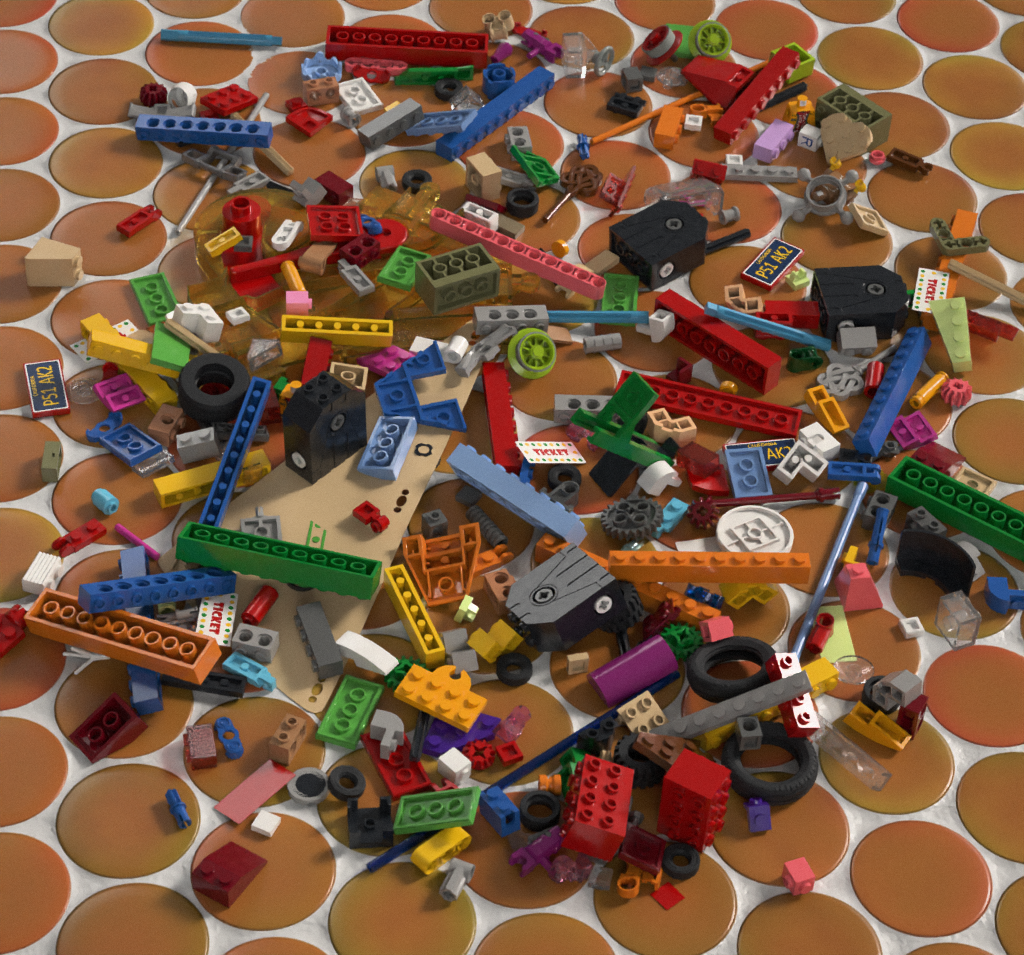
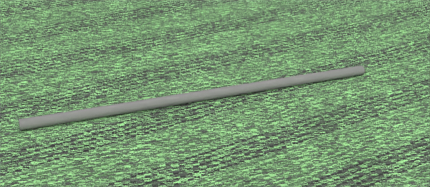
M265 92L246 121L255 120L270 97L269 93ZM229 146L226 152L233 154L237 146ZM222 157L216 167L221 169L227 164L228 159ZM211 174L174 231L175 235L180 236L218 178L216 174Z

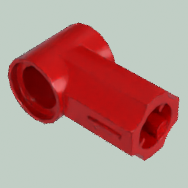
M821 613L817 616L816 624L806 643V648L811 653H822L829 638L832 637L834 617L831 614Z

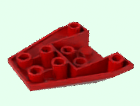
M701 55L695 57L680 72L712 104L717 105L719 103L724 111L733 105L736 93L746 84L750 85L758 75L743 65Z

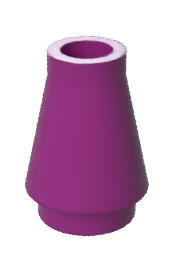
M508 42L500 43L491 56V61L499 63L511 56L512 46Z

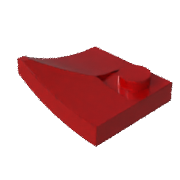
M315 107L300 108L285 117L288 124L310 138L333 121V115Z
M723 464L686 465L685 472L692 490L713 496H729V487Z

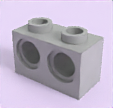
M507 127V134H504V142L507 144V154H510L511 160L517 161L510 152L512 145L517 146L518 150L524 154L526 151L532 153V143L528 127Z
M243 623L239 624L231 640L232 653L236 651L248 658L272 663L280 645L279 632Z

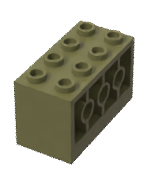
M843 83L817 98L815 107V126L821 129V121L824 118L835 113H844L852 120V123L863 122L871 130L873 141L870 142L867 151L860 156L888 141L893 114Z
M481 243L415 262V290L433 315L499 296L500 267Z

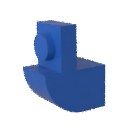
M987 576L984 596L987 605L992 610L1001 614H1007L1008 609L1024 610V590L1008 589L1007 578Z

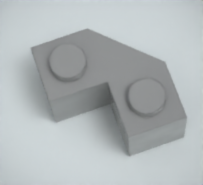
M457 628L438 633L445 648V664L456 666L454 675L461 674L463 670L466 672L479 670L475 649H470V646L467 644L466 628Z
M907 669L889 673L873 685L872 700L887 711L897 703L906 707L921 695L922 680Z

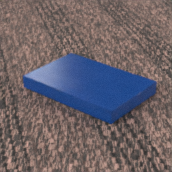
M130 422L98 438L101 446L130 467L163 451L161 444Z

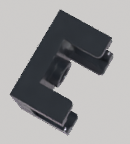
M381 796L379 807L358 808V798H347L349 849L393 847L394 830L391 821V796Z

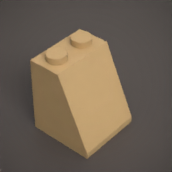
M41 237L25 257L27 285L75 286L84 275L82 270L83 258L80 248Z

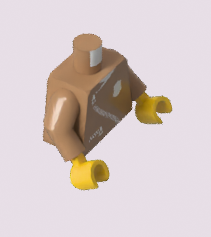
M831 157L830 168L827 167L822 175H831L838 179L845 178L838 171L834 172V169L841 167L840 159L836 162V157ZM858 179L855 182V187L851 183L844 186L847 192L845 205L854 202L858 192L866 191V185L862 179ZM831 184L819 185L816 192L813 193L815 202L824 201L827 205L836 202L840 196L839 189Z

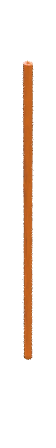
M769 59L748 69L757 72L768 64ZM696 91L667 105L679 107L703 96V94ZM663 107L591 138L590 144L599 143L661 115Z

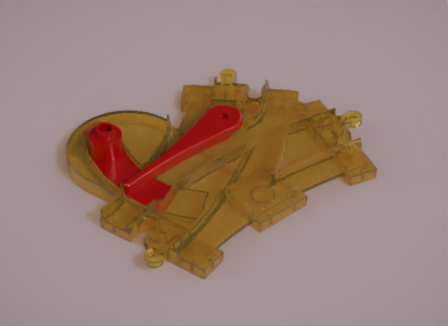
M434 182L423 183L416 195L411 194V187L403 194H399L377 185L359 203L360 214L375 218L376 221L381 223L383 230L378 235H370L380 242V256L360 269L375 285V291L359 297L340 276L337 269L338 260H340V248L349 242H335L338 243V247L327 258L323 275L301 271L300 267H298V259L315 242L310 241L306 207L292 199L294 196L292 192L257 188L225 195L212 202L200 213L194 226V252L199 266L210 280L187 285V303L209 304L224 322L219 342L206 344L219 353L231 356L243 364L249 373L250 383L252 377L255 376L271 381V387H274L281 376L286 378L284 367L305 361L308 343L280 342L282 315H286V291H290L280 268L281 264L285 261L294 262L306 291H308V299H312V310H308V316L393 320L391 346L395 345L409 352L416 336L436 341L448 338L472 320L474 307L513 306L512 298L518 292L535 293L539 290L540 277L533 272L512 274V263H507L491 256L500 267L499 296L433 315L416 292L415 285L409 292L377 282V276L399 245L432 255V257L467 247L468 245L435 232L429 227L431 211L434 208L443 209V206L434 203L440 198V186ZM461 208L456 215L466 219L464 208ZM286 219L292 220V222L303 221V231L298 233L286 250L277 251L272 247L271 239ZM233 226L241 236H253L252 252H234V246L223 251L222 254L212 258L204 244ZM363 227V232L368 234V229ZM243 307L250 315V321L233 326L226 318L225 312ZM475 331L471 334L472 339L477 340L480 335L475 334ZM513 335L498 344L500 351L497 354H507L508 344ZM352 345L331 346L334 349L333 355L339 354L342 363L360 366L357 364V358L382 352L386 348Z

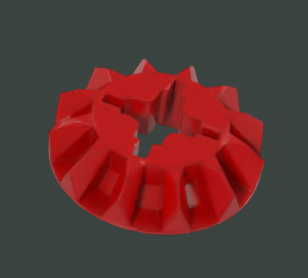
M477 739L471 742L468 741L463 747L462 754L471 761V768L474 770H485L492 766L495 761L496 751H494L492 744H488L485 739L482 741ZM475 750H477L478 752L484 751L482 755L483 757H481L480 755L474 756L476 752Z

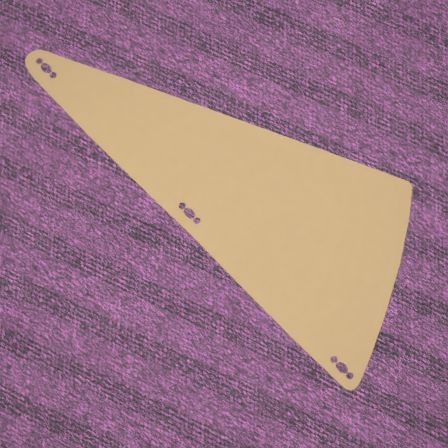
M471 320L442 342L449 344L452 337L457 335L463 336L468 341V344L470 341L478 343L488 335H480L477 340H473L471 334L475 330ZM468 345V348L464 356L469 352L470 348L474 345ZM480 360L469 373L470 376L468 378L461 377L454 370L458 363L444 362L446 374L412 380L420 406L457 398L462 412L483 361ZM375 392L365 399L367 444L379 416H383ZM417 424L418 430L396 481L371 477L357 471L358 464L366 448L364 446L339 466L333 468L323 478L317 480L313 485L288 468L284 461L229 504L221 528L241 532L240 519L256 516L255 508L258 507L260 512L261 506L266 516L280 515L282 541L306 545L310 521H313L310 547H321L323 531L326 530L324 550L382 561L380 583L371 600H360L350 595L341 596L331 591L322 592L316 588L306 592H299L278 580L261 579L259 576L242 575L239 572L233 571L237 575L235 593L238 594L231 640L239 624L243 623L241 619L242 612L263 585L273 587L278 592L279 598L257 627L279 632L280 645L272 663L249 659L268 668L271 676L276 678L277 688L305 710L311 713L321 712L325 708L340 675L326 678L324 682L317 680L319 678L318 674L313 672L311 667L312 658L307 657L306 642H302L299 631L301 629L295 625L296 607L320 601L335 642L348 630L360 635L383 584L384 569L390 567L410 519L453 430ZM419 443L430 444L433 447L431 450L432 454L427 457L423 455L418 456L414 452L416 445ZM420 446L418 448V451L423 454L428 453L430 450L427 446ZM408 490L409 494L403 495L402 491ZM400 496L407 498L403 506H397L396 504ZM367 500L380 509V515H385L389 519L390 524L383 532L375 533L370 526L372 522L365 525L353 516L352 510ZM394 508H401V512H394ZM315 523L319 525L321 528H316ZM317 536L320 538V541L315 543L312 541V538ZM176 545L158 560V564L164 573L167 572L175 557ZM195 599L186 600L192 608L196 607ZM341 656L344 669L349 658ZM320 683L323 689L319 695L315 696L312 694V688L315 684ZM312 696L317 698L314 703L309 702V698Z

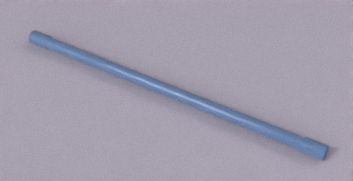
M860 481L857 483L853 499L791 653H796L798 662L861 502L867 492L868 484L866 482Z

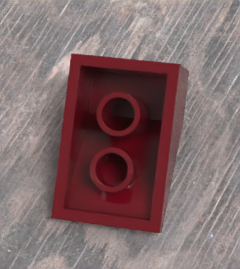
M934 441L918 448L910 457L949 477L966 461V457Z
M113 692L68 737L92 763H95L134 742L149 726L116 692Z
M230 841L206 856L193 870L192 887L203 895L230 908L264 868L267 860Z

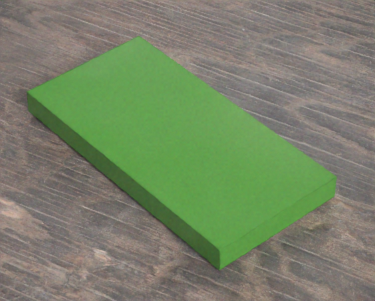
M164 272L129 279L130 287L149 329H154L156 321L165 323L166 318L164 316L174 311L178 302Z
M604 273L606 287L601 301V311H637L639 276ZM599 323L635 327V323Z
M156 321L150 363L181 372V369L189 362L190 345L166 329L164 323Z
M346 674L315 734V739L355 751L360 741V735H363L385 690V685Z
M479 786L401 796L393 825L394 834L400 835L473 825L481 789Z

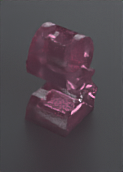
M573 423L566 428L567 436L576 443L584 437L587 438L594 435V432ZM587 440L588 448L595 452L598 446L591 444Z
M522 705L516 706L492 732L504 743L516 741L522 734L525 724L531 718L529 709Z
M580 852L575 862L566 855H560L554 859L548 871V876L556 883H563L566 879L569 882L578 881L582 883V881L588 879L593 865L587 855Z

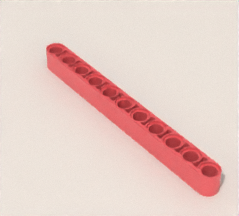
M434 208L431 211L429 227L433 231L468 246L481 243L493 257L593 300L603 298L606 280L601 276L442 208Z

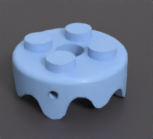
M319 51L312 59L305 58L304 63H301L302 79L308 81L335 76L337 82H339L342 77V62H338L335 57L326 59L324 53Z

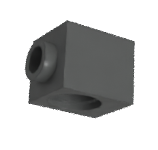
M637 66L622 68L621 83L626 93L642 91L643 76Z
M440 508L422 514L421 531L427 540L448 535V520Z
M737 717L734 732L739 751L760 749L763 735L758 717Z

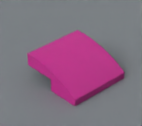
M127 373L94 384L92 388L101 402L112 413L146 400L137 384L133 385Z
M919 410L905 418L902 415L896 417L890 429V432L904 450L921 447L938 439L937 433Z

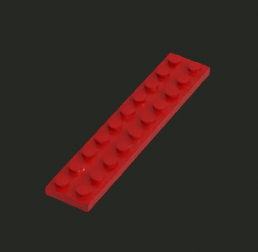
M622 370L615 393L632 372ZM640 374L659 395V398L650 408H665L670 413L782 438H796L803 410Z

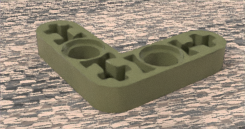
M933 218L930 221L929 230L940 252L945 256L984 253L989 249L990 240L985 236L954 239L943 219Z

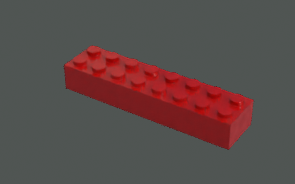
M670 288L655 299L654 313L658 309L674 313L675 328L668 334L670 337L763 395L778 385L782 362L780 356L722 320L704 314V309Z

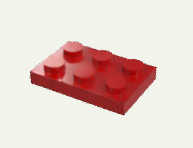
M231 84L200 97V104L224 117L258 102L257 96L250 91L244 90L237 84Z

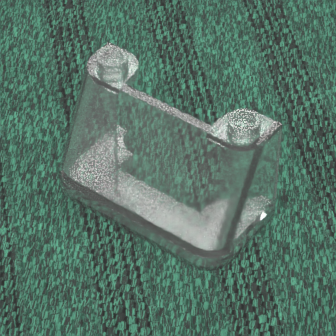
M700 177L651 186L644 193V202L647 207L661 200L687 202L691 207L704 205L706 210L711 209L712 214L715 216L723 208L724 191L720 185Z

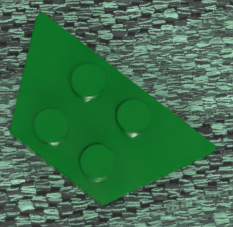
M512 145L510 152L536 187L558 183L560 177L547 159L529 151H526L524 154L518 150L517 146Z

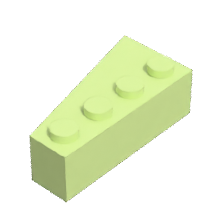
M965 297L929 301L931 314L954 373L972 371Z

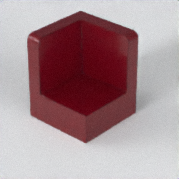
M680 356L677 358L676 369L666 375V380L688 384L692 379L693 364Z

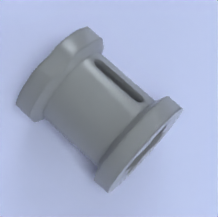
M346 106L341 110L340 118L342 120H346L351 127L359 125L361 115L354 113L350 106Z
M733 206L725 211L723 209L719 210L718 218L720 223L725 225L733 220L739 221L740 211L738 207Z

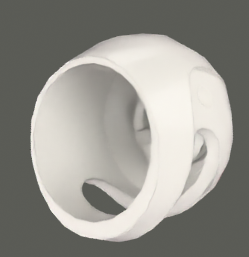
M177 83L169 91L167 102L171 104L172 108H176L172 103V99L179 107L192 105V103L196 102L197 91L190 83Z

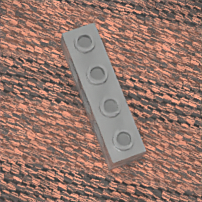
M546 305L474 307L472 322L476 335H490L503 325L513 326L517 332L526 328H537L547 333L549 316Z
M555 394L553 407L554 423L573 424L570 418L578 408L598 415L613 396ZM615 413L611 421L618 423L620 417Z

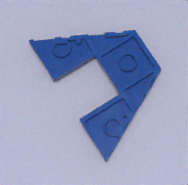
M436 340L425 350H420L415 357H411L403 362L400 368L394 372H389L385 378L375 382L374 390L383 416L415 417L417 424L466 433L467 427L457 398L420 406L412 380L446 374V367Z

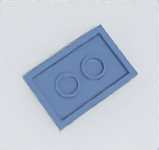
M762 447L724 450L725 463L734 498L773 495Z

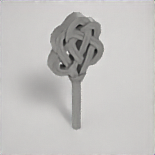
M892 345L860 366L846 368L842 364H830L827 367L826 373H822L817 377L816 386L824 385L829 396H834L836 401H844L849 396L859 395L864 390L865 384L861 377L864 371H866L868 363L882 361L896 352L897 347Z

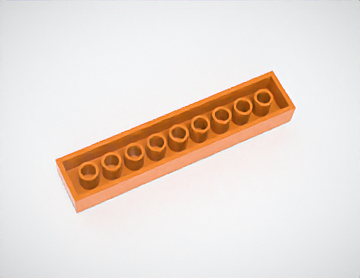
M46 587L23 617L32 634L198 685L202 684L222 654L214 637L120 609L88 614L78 604V597Z

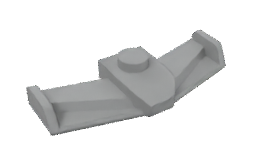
M130 102L128 117L138 118L139 114L195 117L197 108L196 104L192 103V105L172 108L171 104H155L153 109L134 105Z
M503 325L472 346L454 370L461 377L468 378L470 376L469 373L480 360L490 361L500 351L499 343L511 335L518 334L516 328Z

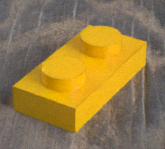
M233 226L204 244L212 258L228 248L238 244L243 238Z

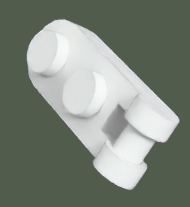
M286 219L272 237V247L277 251L286 250L298 233L303 231L304 222H292V220Z

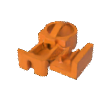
M719 103L717 105L692 104L689 108V114L703 116V118L710 117V128H713L723 116V108H721Z
M626 862L627 870L625 874L621 873L617 881V892L621 897L630 899L637 896L641 885L640 881L646 884L651 882L654 885V890L658 891L662 880V869H660L654 880V875ZM628 884L627 889L621 887L623 885Z

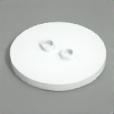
M746 505L733 508L722 515L717 523L715 537L722 552L789 553L792 549L794 533L790 523L776 511L762 506Z

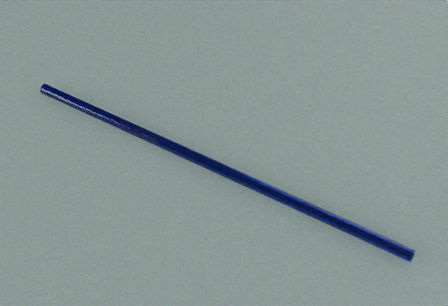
M676 670L642 689L481 792L487 794V791L495 786H498L503 791L577 744L578 733L589 727L599 729L600 721L610 716L615 720L618 717V712L616 711L618 708L648 690L652 696L681 677L679 671ZM441 829L414 833L366 864L368 870L371 873L375 872Z

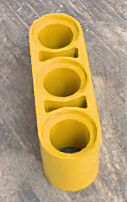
M461 827L443 829L415 849L410 860L423 873L429 875L466 849L472 840V836Z

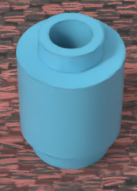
M96 489L91 495L93 505L104 514L111 515L118 510L119 500L106 489Z

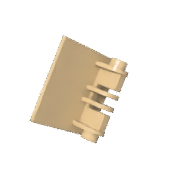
M648 690L616 710L618 712L617 723L619 725H626L630 732L639 734V732L649 733V730L669 723Z

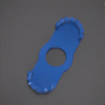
M360 214L362 227L368 229V234L378 235L383 231L381 223L376 221L375 218Z
M119 411L115 413L109 412L107 419L98 423L91 431L87 429L86 437L88 441L93 443L99 442L98 438L118 428L122 424V413ZM102 426H108L110 428L106 432H102L99 430V428Z
M218 718L215 722L214 730H217L218 739L223 743L226 750L225 755L231 760L233 758L234 760L242 757L244 748L239 739L238 730L234 728L229 718ZM232 732L235 736L233 739L227 740L223 738V734Z

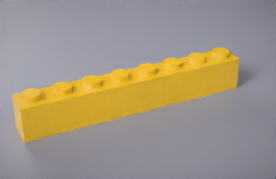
M100 313L80 321L81 335L87 341L92 328L120 336L118 330L114 329L106 318L104 319ZM116 363L119 367L118 375L127 373L133 385L137 384L146 398L144 403L155 415L162 404L177 407L178 395L168 387L166 381H162L157 373Z
M825 657L801 668V671L806 670L813 691L809 693L810 699L817 698L821 693L833 690L837 686L840 672ZM778 705L750 716H757L758 720L763 722L770 721L772 718L781 715ZM736 721L693 738L701 741L700 746L705 752L712 748H717L734 733Z

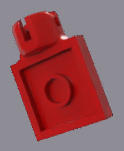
M19 604L14 605L6 613H0V659L26 637L23 629L27 627V624L23 617L27 611L21 608L22 606Z

